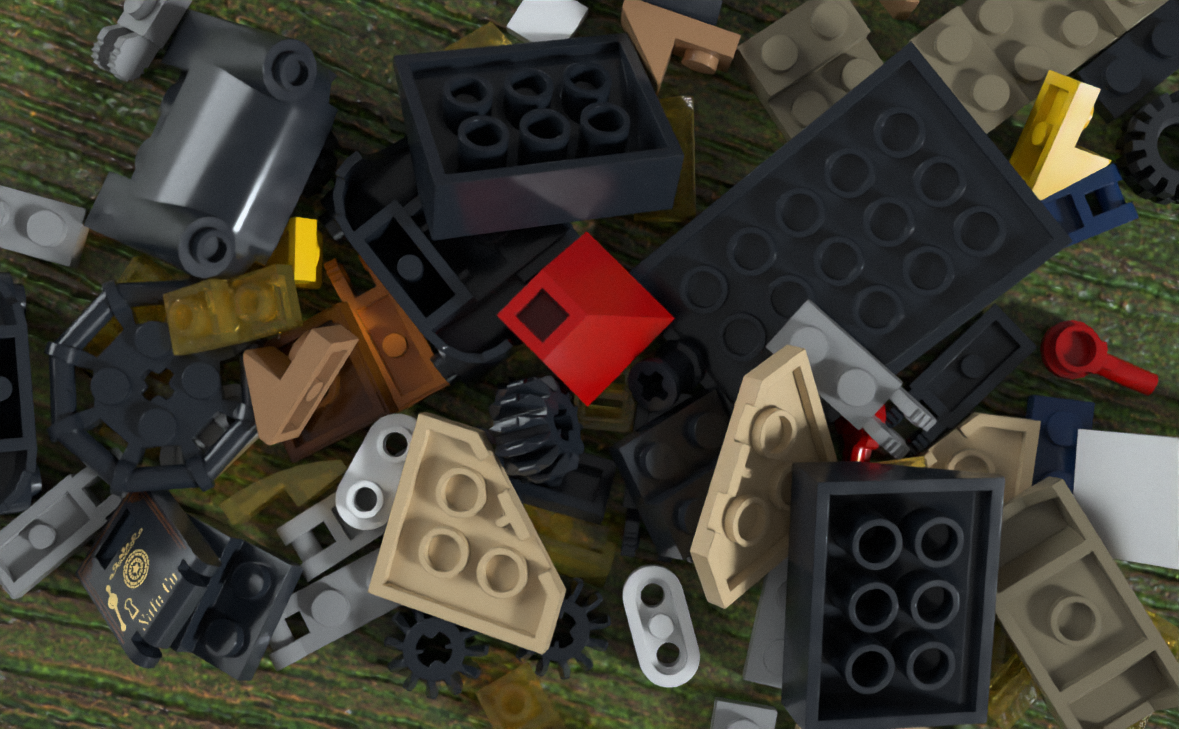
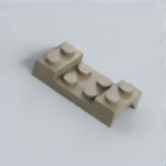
M850 0L806 1L739 45L732 60L787 142L883 65V62L866 38L870 33L869 28Z
M968 0L960 7L956 6L908 43L912 41L984 132L988 134L1037 98L1049 70L1067 76L1169 0Z
M1048 476L1004 503L995 619L1043 694L1044 699L1042 700L1060 729H1126L1154 711L1179 707V663L1065 481L1061 478Z

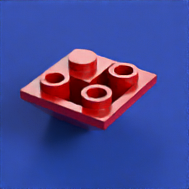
M587 231L545 266L497 314L499 320L587 407L675 319Z

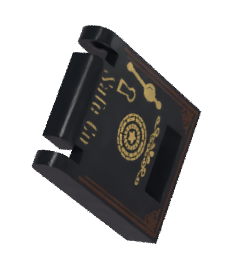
M169 490L129 492L119 503L75 574L128 658L140 667L151 669L155 668L162 658V652L159 648L169 649L208 589L198 574L214 577L222 567V562ZM190 567V568H191L192 570H194L195 572H191V571H187V570H188V568Z

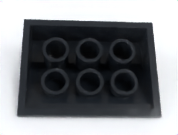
M628 33L396 55L393 57V66L418 196L432 241L672 209L684 153Z
M858 461L795 462L792 464L781 703L801 729H896L987 723L1005 489L1004 476L994 473Z

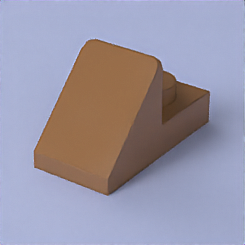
M624 0L622 6L621 26L624 32L628 33L656 95H658L672 54L682 57L681 63L694 71L704 74H715L717 69L728 73L741 35L641 0Z
M342 325L313 328L303 333L292 346L289 357L272 346L245 350L243 361L259 439L269 446L299 437L357 344L358 337Z

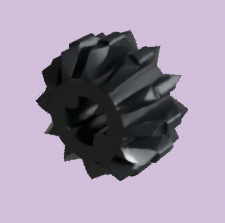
M551 375L544 377L533 376L511 382L507 387L497 390L495 403L489 406V414L493 420V427L489 429V433L495 438L497 445L494 453L496 456L504 458V469L507 474L516 475L522 484L530 482L539 484L562 477L567 472L577 469L578 455L584 453V444L580 438V431L584 429V426L578 421V406L570 402L567 387L565 385H558V382Z
M575 576L571 581L569 591L565 593L559 613L560 619L564 612L574 618L570 623L571 637L560 640V634L557 633L555 639H551L549 649L543 655L540 654L541 656L537 661L535 674L543 677L546 674L550 660L558 661L560 678L562 680L569 679L571 672L569 659L573 657L581 668L589 671L593 668V660L584 647L587 646L597 651H606L608 647L607 639L590 630L603 629L610 626L611 617L606 613L588 614V612L601 603L603 597L599 591H595L580 601L577 597L583 587V579L581 577ZM520 647L516 652V658L522 662L529 659L536 652Z
M413 608L411 610L415 618L407 613L398 611L393 616L392 622L404 634L395 633L388 635L384 639V646L391 650L403 651V654L396 656L388 663V668L392 673L398 672L407 666L412 671L404 681V689L412 691L422 678L427 680V698L436 699L441 688L442 679L448 690L453 695H457L463 690V682L459 672L468 678L477 679L482 668L469 656L481 657L486 656L489 652L488 643L480 640H470L471 636L480 632ZM438 632H442L449 638L445 648L452 649V654L440 652L436 658H433L426 653L425 649L428 647L429 642H422V637L425 635L433 638Z

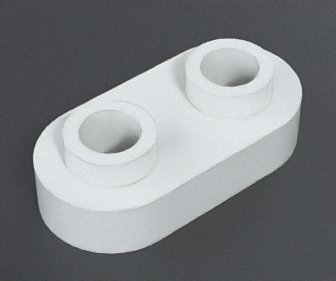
M390 414L377 420L370 428L336 491L335 500L338 513L348 525L360 530H372L387 524L416 425V418L405 414ZM396 432L403 434L408 443L407 450L399 457L391 455L386 448L388 437ZM363 487L371 488L377 495L376 506L371 511L362 510L357 505L356 495Z
M657 564L640 566L630 573L625 580L622 590L623 604L639 664L644 675L654 684L662 687H677L693 677L700 661L699 647L683 588L676 575L668 568ZM651 583L661 586L664 592L662 600L656 605H648L641 600L642 589ZM668 642L675 644L679 648L678 658L672 663L659 661L656 656L658 648Z

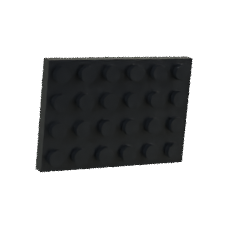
M911 41L629 271V273L675 318L661 332L667 341L685 339L694 344L701 352L706 372L700 383L705 389H716L729 419H731L743 377L773 355L765 346L808 299L896 375L1073 242V240ZM819 395L828 426L842 415Z

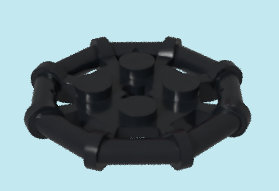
M191 275L188 279L129 283H117L115 279L109 280L102 284L103 291L54 343L48 341L43 353L49 355L51 426L46 429L51 442L59 441L111 486L110 493L124 498L129 492L200 488L205 492L215 487L214 480L258 432L243 354L245 350L264 347V344L268 342V338L262 328L255 329L205 285V280ZM178 304L174 322L148 321L139 324L136 312L132 308ZM198 312L226 335L230 341L213 350L190 330L198 316ZM115 316L124 329L98 358L83 351L82 349ZM239 359L242 404L225 400L222 374L224 375L223 364ZM75 366L93 371L90 388L94 396V408L78 413ZM166 369L170 370L174 374L169 382L170 387L175 391L172 397L166 400L164 397L157 395L149 401L145 395L149 387L145 381L146 377L152 371L160 375ZM220 413L235 419L204 454L196 443L197 438ZM105 422L129 444L119 460L87 431ZM167 446L181 447L186 463L141 467L145 449Z

